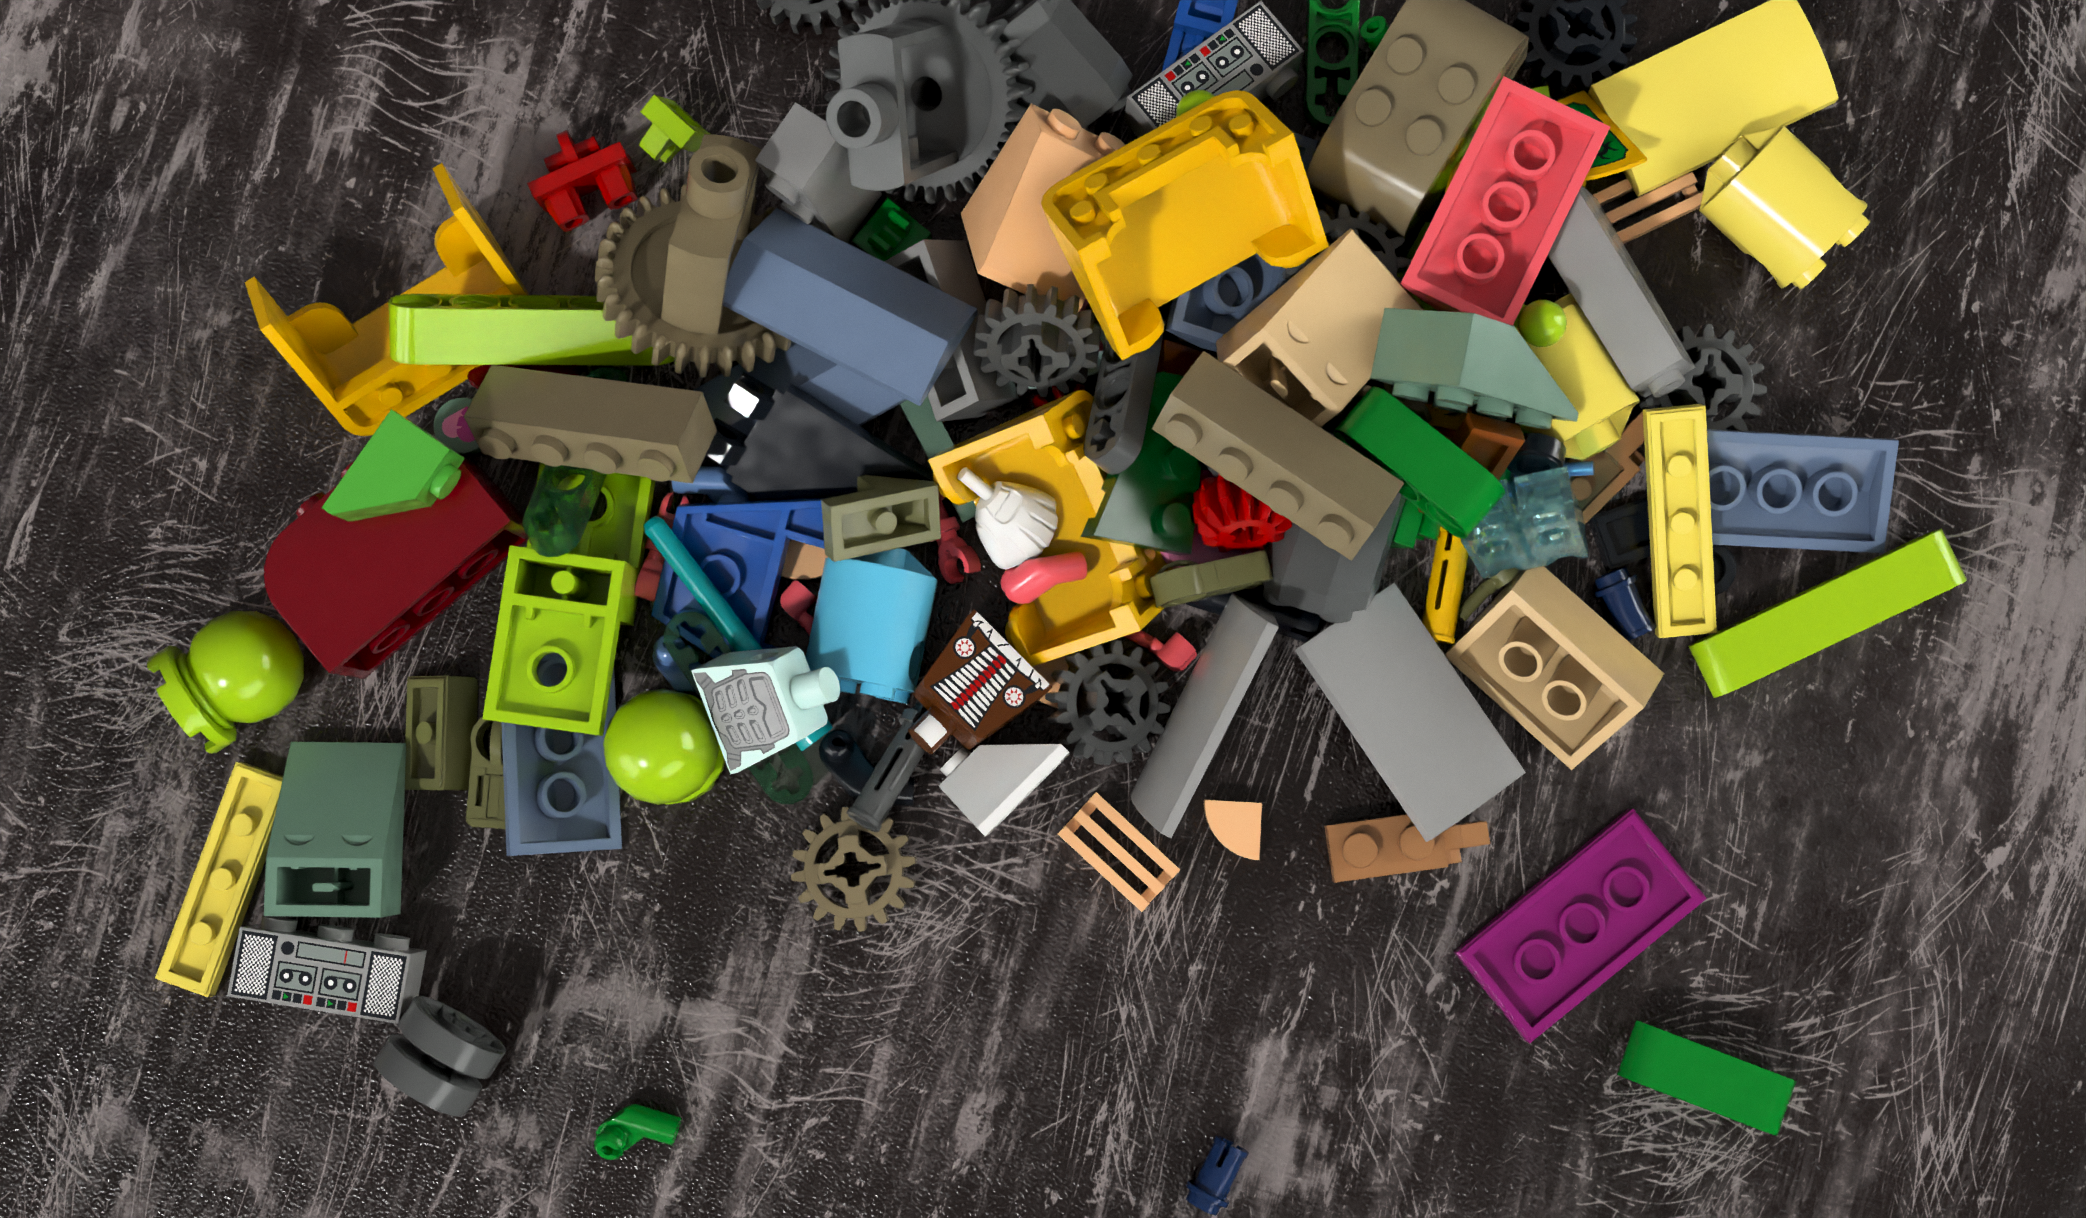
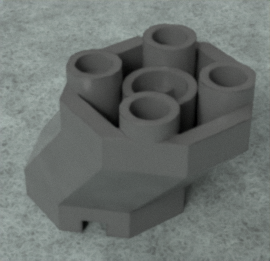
M986 0L991 5L986 23L990 24L1003 18L1008 22L999 38L1001 42L1019 39L1021 43L1009 56L1011 62H1028L1030 67L1015 77L1017 83L1033 86V93L1017 98L1018 104L1028 109L1032 103L1048 112H1051L1052 109H1060L1074 117L1081 127L1089 131L1088 126L1102 114L1113 113L1126 105L1127 96L1133 93L1128 86L1133 76L1121 56L1071 0Z
M1397 493L1380 522L1352 561L1336 550L1327 547L1319 539L1292 522V527L1284 532V539L1279 542L1266 543V548L1263 549L1267 553L1273 576L1272 580L1262 583L1264 585L1263 597L1273 605L1299 608L1318 614L1322 619L1331 623L1348 622L1351 620L1354 611L1366 610L1379 589L1383 567L1406 498Z

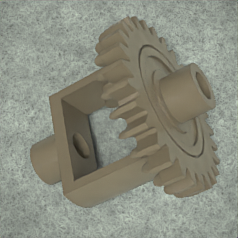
M704 134L699 150L692 155L689 161L687 184L681 187L680 201L675 202L670 197L669 191L666 188H662L658 192L657 207L651 204L648 197H640L637 204V215L631 208H624L620 213V223L611 222L607 228V238L603 239L599 244L598 260L596 261L595 282H597L596 299L597 302H604V320H616L615 336L618 339L632 335L631 351L635 354L653 347L652 364L658 366L669 355L674 357L675 373L681 374L689 361L695 362L699 377L706 378L710 363H716L722 375L729 377L732 361L735 360L748 373L753 371L755 355L769 364L774 361L776 347L785 351L791 347V340L723 306L727 275L744 238L775 210L774 207H769L763 214L755 215L757 204L755 192L759 165L755 159L761 152V149L746 141L725 135Z

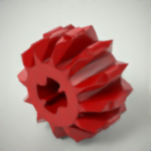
M1220 474L1218 477H1207L1201 480V488L1194 492V504L1192 505L1194 523H1197L1198 532L1202 536L1204 545L1217 546L1219 552L1226 553L1236 549L1244 554L1251 548L1263 550L1266 548V543L1279 542L1284 539V532L1292 527V521L1277 514L1268 505L1233 482L1224 479Z

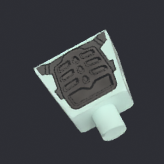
M797 646L729 652L691 670L730 774L740 772L826 725L828 716L824 704L836 701L840 695V684L835 672L829 667L810 671L804 652Z

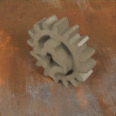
M842 807L840 822L836 823L829 814L825 813L820 816L821 825L824 829L821 833L811 829L803 831V836L811 845L808 850L793 851L792 856L805 863L804 870L791 874V880L806 882L808 889L798 897L800 903H805L814 899L819 904L813 915L815 920L818 921L828 913L835 915L834 929L840 931L847 923L848 918L854 919L858 932L867 929L868 916L873 914L880 924H884L889 921L888 913L885 909L888 904L898 909H902L906 905L898 891L900 887H915L916 881L904 875V868L917 863V858L902 855L900 848L905 846L910 838L908 834L893 838L890 834L895 823L893 818L889 817L884 820L880 831L873 832L862 827L848 816L847 811L849 807ZM861 830L877 837L885 845L889 854L877 855L865 846ZM838 834L839 849L829 862L817 863L824 845L833 836ZM850 852L856 853V858L859 862H867L868 864L879 863L881 865L880 868L870 869L869 872L860 875V885L853 884V879L849 875L842 876L841 873H829V870L839 868L840 865L849 862ZM892 874L890 884L885 893L877 901L870 904V887L879 876ZM832 883L845 893L848 907L833 901L824 892L820 884Z

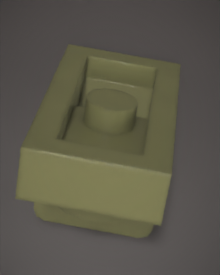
M864 475L857 478L858 492L821 500L825 555L833 562L941 539L938 484L934 481Z

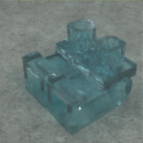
M1567 466L1514 477L1517 501L1513 499V492L1507 479L1500 480L1499 482L1505 489V495L1469 536L1461 539V543L1484 579L1495 576L1501 570L1510 568L1528 570L1548 566L1563 557H1589L1583 513L1573 491L1571 476Z

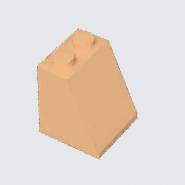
M1031 103L961 212L977 273L1023 294H1026L1027 284H1034L1038 295H1046L1052 286L1058 287V299L1065 301L1074 295L1080 298L1079 312L1086 297L1050 228L1041 205V200L1051 186L1125 146V144L1112 134L1101 132L1098 136L1083 129L1074 117L1060 109H1052L1051 112H1048Z

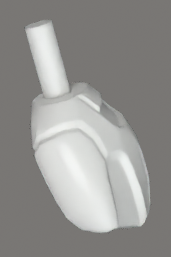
M967 467L958 473L957 479L980 496L975 511L976 531L993 563L999 568L1007 570L1019 566L1026 560L1037 558L1042 554L1044 548L1049 547L1058 524V516L1056 514L1057 503L1052 496L1041 490L1013 482L996 481L989 486Z

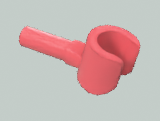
M794 580L781 594L780 603L785 612L793 617L802 628L804 627L810 636L813 617L807 611L816 602L817 597L799 581Z
M1142 630L1123 636L1148 649L1150 653L1154 654L1173 672L1184 670L1197 656L1194 646L1178 632H1175L1165 644Z

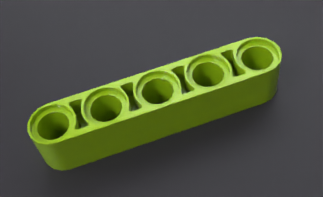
M403 294L391 297L388 300L390 357L399 363L415 365H654L652 364L653 347L635 354L631 351L632 335L620 339L615 336L616 320H604V302H597L596 296ZM669 355L659 365L673 362L674 357Z
M1941 528L1883 553L1721 629L1717 633L1706 636L1690 644L1688 647L1713 698L1746 686L1966 582L1967 578Z

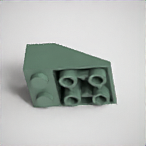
M1398 308L1384 309L1370 378L1394 385L1393 396L1427 402L1428 396L1434 397L1432 404L1434 408L1467 413L1468 407L1473 408V414L1505 422L1507 418H1512V415H1515V423L1541 429H1550L1552 419L1577 422L1578 411L1515 326L1476 313Z
M290 743L266 855L264 916L382 918L401 914L406 743Z

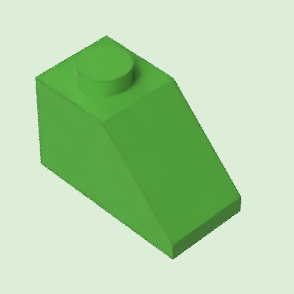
M391 409L322 506V509L333 516L351 522L430 507L437 498L440 500L444 499L454 489L461 477V470L458 468L465 458L409 419Z

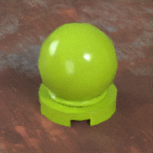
M231 611L213 618L194 635L187 654L178 647L169 645L149 657L147 662L148 670L153 673L160 670L166 682L158 687L156 691L172 717L190 738L201 732L210 740L204 744L205 750L208 753H217L236 741L237 731L234 722L257 723L278 715L295 699L304 679V657L295 636L279 620L257 611Z
M664 688L641 692L624 702L608 722L603 742L606 767L617 786L636 800L657 805L690 802L711 790L715 785L714 782L723 771L725 763L723 753L704 703L696 696Z

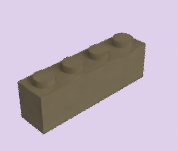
M1205 351L1200 354L1172 391L1152 427L1154 431L1168 439L1174 446L1183 449L1218 472L1224 479L1233 482L1268 505L1274 512L1286 517L1319 539L1324 545L1336 550L1351 561L1374 531L1404 484L1403 481Z
M491 365L464 415L482 454L497 459L513 458L541 462L553 467L563 465L592 469L603 474L621 473L642 476L660 482L671 480L693 484L717 431L704 394L701 391Z

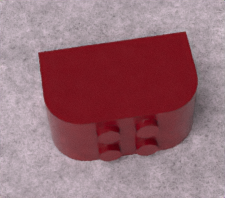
M465 458L458 468L461 470V477L454 489L444 499L440 500L437 498L430 507L351 522L333 516L322 509V506L337 487L336 485L327 494L324 492L315 494L301 504L296 511L298 518L276 537L267 553L264 565V583L268 597L275 609L328 673L365 679L507 560L510 545L522 547L527 543L530 529L529 523L478 465ZM353 462L350 463L343 470V472L341 473V478L344 477V475L349 470Z

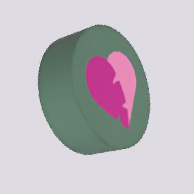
M455 398L446 402L436 413L433 425L436 438L461 456H472L481 452L464 418L472 402V399Z

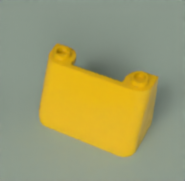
M1235 90L1214 96L1060 180L1045 192L1041 200L1043 211L1054 236L1110 346L1122 361L1136 353L1149 349L1163 333L1165 325L1158 307L1256 253L1271 266L1293 268L1303 264L1311 256L1329 247L1294 133L1253 94L1247 91Z
M1078 390L947 448L928 459L933 471V480L938 484L939 493L957 505L974 501L976 506L980 499V496L957 479L958 473L965 467L989 486L996 481H1005L1026 485L1046 492L1056 500L1058 524L1049 547L1044 548L1042 554L1037 558L1079 551L1086 559L1087 576L1085 579L1057 584L1033 602L1016 604L1009 612L1008 622L1005 626L1007 641L1031 666H1036L1139 632L1164 609L1156 608L1149 581L1161 567L1167 565L1159 551L1081 537L1088 518H1093L1097 514L1106 493L1101 488L1108 474L1090 461L1084 454V441L1094 398L1085 390ZM1170 567V568L1166 569L1164 572L1169 571V570H1173V569Z

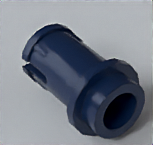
M1623 566L1596 578L1594 581L1598 590L1594 594L1596 598L1602 596L1618 632L1629 641L1652 631L1656 626L1654 622L1652 623L1634 583L1638 580L1637 575H1630L1627 567Z
M1218 1135L1213 1140L1214 1143L1196 1180H1189L1186 1185L1190 1190L1186 1200L1195 1207L1215 1216L1221 1207L1227 1208L1230 1201L1226 1197L1244 1159L1249 1154L1241 1146L1237 1145V1147L1232 1146L1234 1142Z

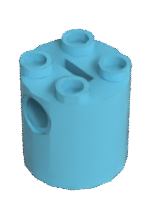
M902 548L833 562L829 557L825 558L806 653V660L810 671L823 667L831 668L839 680L840 692L855 694L857 684H861V694L909 704L911 693H915L918 684L938 580L908 550Z

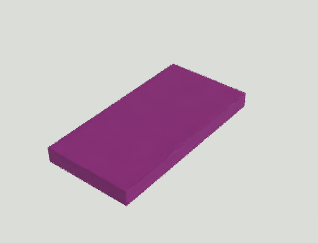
M1628 808L1453 952L1523 1039L1530 1044L1707 898L1636 811Z

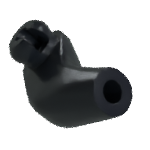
M836 729L830 731L820 743L819 757L821 762L843 789L856 800L873 773L875 766L866 758L852 736L844 730ZM915 777L909 778L908 783L893 806H913Z

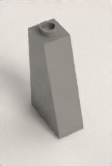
M1581 186L1548 256L1630 388L1644 398L1651 394L1655 398L1664 396L1680 387L1685 382L1683 375L1696 367L1597 198Z

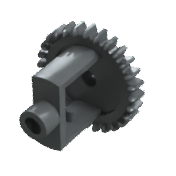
M868 0L869 7H859L852 12V18L858 25L851 23L841 26L838 30L842 39L838 40V45L831 47L829 54L839 60L840 66L827 69L824 73L827 79L834 80L840 84L839 90L827 93L824 96V99L829 102L826 110V122L829 132L836 142L848 148L851 185L865 190H885L889 194L896 193L905 186L904 196L907 201L913 202L922 198L925 192V200L929 204H935L945 197L949 201H955L966 196L965 190L973 194L1016 128L1014 122L1020 121L1027 108L1017 103V98L1033 93V86L1017 83L1015 78L1030 68L1028 62H1011L1009 58L1021 45L1019 39L1001 42L999 38L1008 22L1003 18L987 24L986 20L991 7L987 1L978 3L970 9V0ZM934 80L939 84L941 88V100L936 96L934 92Z

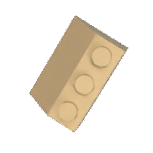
M1535 558L1500 591L1455 641V644L1444 654L1453 665L1571 770L1645 708L1665 674Z

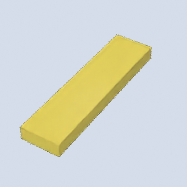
M1703 404L1643 409L1655 635L1658 638L1717 633L1706 406Z
M235 762L155 979L205 997L216 995L237 939L239 928L243 923L266 861L283 776L244 762Z

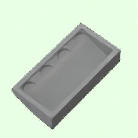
M1395 583L1376 594L1366 610L1354 611L1350 621L1332 624L1295 649L1299 658L1426 842L1459 822L1526 773Z
M1234 593L1231 594L1164 727L1163 735H1160L1130 794L1134 806L1143 818L1158 832L1169 838H1172L1279 628L1273 612Z

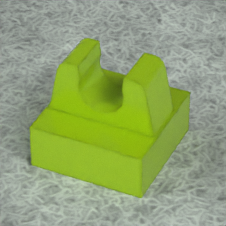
M654 94L640 111L652 122V125L640 141L639 146L655 161H658L660 158L663 162L668 163L681 149L696 152L700 148L704 134H710L676 102Z

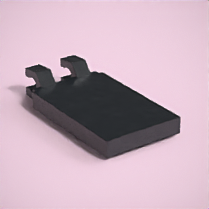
M745 372L735 382L724 402L745 417L757 419V422L747 436L716 417L714 424L717 431L706 455L719 464L730 465L726 472L733 476L731 482L762 501L831 498L858 492L857 478L864 475L934 481L932 471L795 385L790 384L785 393L778 388L775 391Z

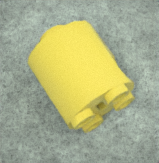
M1785 126L1742 135L1730 145L1708 168L1699 209L1743 253L1751 255L1763 264L1775 278L1777 285L1781 289L1790 283L1803 289L1826 267L1827 264L1820 257L1835 243L1846 247L1870 223V220L1862 214L1867 208V203L1845 189L1831 173L1830 168Z
M1570 293L1555 301L1564 311L1567 320L1566 330L1562 338L1555 344L1547 347H1536L1528 342L1526 343L1578 411L1577 422L1552 419L1550 429L1519 425L1523 433H1540L1558 439L1566 447V458L1578 459L1583 462L1622 439L1621 436L1631 411L1640 400L1635 391L1630 388L1574 296Z

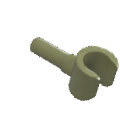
M1507 549L1499 550L1480 563L1489 579L1480 584L1461 604L1458 616L1464 621L1473 614L1489 595H1492L1497 589L1506 585L1517 576L1518 564Z

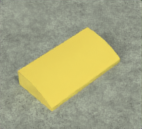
M1769 0L1591 85L1588 95L1647 157L1645 163L1622 171L1625 177L1628 178L1637 197L1717 160L1742 135L1780 126L1786 127L1836 103L1839 98L1820 44L1797 0Z

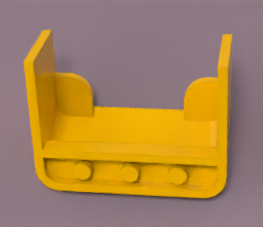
M443 163L432 168L454 213L452 217L445 220L439 226L434 238L437 253L446 267L400 295H529L490 229ZM255 276L245 282L262 333L341 426L354 435H373L391 409L407 417L467 380L470 370L483 366L415 365L392 360L390 357L388 302L354 323H351L336 306L321 302L308 304L287 316Z

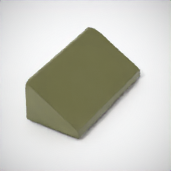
M408 677L405 790H468L472 753L470 736L473 726L477 723L478 680L475 677Z

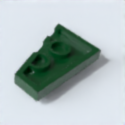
M1167 372L1156 373L1141 451L1126 470L1119 474H1107L1101 488L1106 493L1096 516L1088 518L1081 537L1175 555H1189L1192 553L1195 526L1192 505L1194 504V492L1199 490L1202 462L1183 449L1174 446L1168 439L1152 429L1170 394L1184 376Z

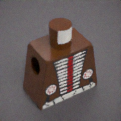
M974 609L966 617L915 689L913 695L927 711L908 729V732L913 740L930 754H933L951 735L964 747L971 750L1034 706L1052 686Z

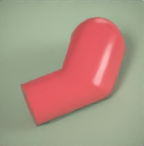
M1078 551L1026 560L1019 566L1007 569L1003 573L1001 588L1010 601L1018 604L1031 603L1057 584L1085 579L1087 576L1086 559Z

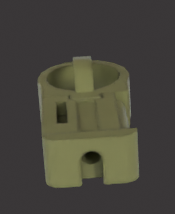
M1263 550L1200 564L1191 560H1176L1161 567L1149 581L1156 608H1166L1199 601L1207 597L1245 589H1254L1263 585L1262 583L1272 580L1273 576L1267 553ZM1172 566H1185L1164 572Z
M481 717L473 726L470 736L472 753L466 822L472 827L505 829L501 722L483 720V717ZM492 723L490 756H488L484 748L483 737L486 729Z

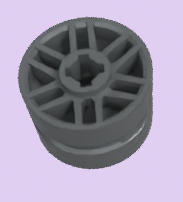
M416 996L398 1022V1026L403 1034L394 1033L389 1036L374 1059V1066L387 1081L416 1101L441 1113L463 1117L467 1114L482 1090L481 1083L477 1078H490L506 1053V1048L490 1031L460 1011L437 1000Z

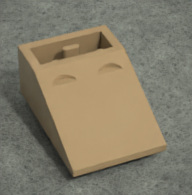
M1350 228L1216 341L1217 360L1321 428L1336 416L1370 379L1384 309H1424L1353 229Z

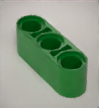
M1373 386L1333 430L1334 437L1403 481L1404 484L1398 493L1458 538H1467L1505 495V489L1492 473L1394 396L1379 387Z
M1638 1020L1635 1021L1617 1075L1775 1136L1778 1135L1796 1081Z

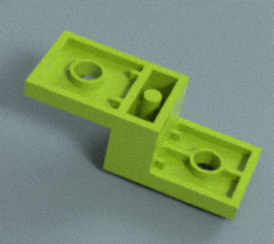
M540 462L527 548L509 546L483 720L603 736L620 624L634 626L638 596L635 595V584L643 565L644 547L647 540L644 524L650 520L656 481L642 476L621 473L603 474L592 469L561 465L553 467ZM601 491L607 499L605 514L595 521L583 520L578 511L580 499L587 492ZM558 653L566 662L567 673L561 683L547 687L539 680L537 667L544 656Z

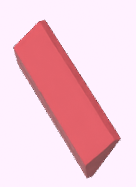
M1503 76L1400 284L1437 311L1476 313L1513 326L1610 126Z

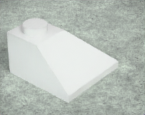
M1062 744L979 745L972 753L963 746L940 769L947 778L939 787L984 836H987L1069 755V751Z

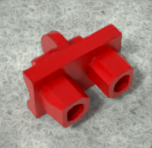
M567 130L556 134L562 150L543 159L550 173L527 183L536 202L546 213L549 212L564 232L582 226L590 220L580 198L588 193L600 189L610 210L619 209L638 199L631 175L637 172L630 155L626 153L620 141L604 149L600 148L595 136L575 144Z

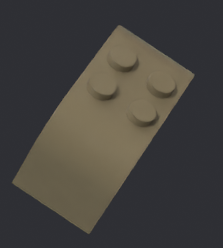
M1406 0L1326 130L1312 157L1306 175L1313 197L1335 210L1339 208L1340 204H1346L1352 218H1357L1361 211L1365 212L1370 216V223L1376 226L1380 222L1388 227L1385 235L1389 239L1402 236L1405 242L1400 248L1406 251L1447 186L1451 170L1459 159L1465 155L1503 76L1512 80L1527 57L1529 36L1466 0Z

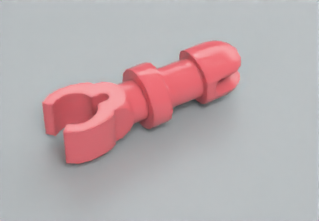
M674 492L668 493L663 498L657 515L665 520L671 530L675 514L670 513ZM685 495L683 496L680 505L689 504V500ZM647 537L644 548L648 549L649 553L639 572L635 584V595L654 602L665 558Z
M939 493L941 539L934 541L938 544V565L941 574L947 582L954 584L963 582L964 576L960 574L957 568L958 558L963 562L964 572L966 573L981 571V563L974 549L958 536L956 531L960 529V525L955 516L949 517L942 502L945 497Z

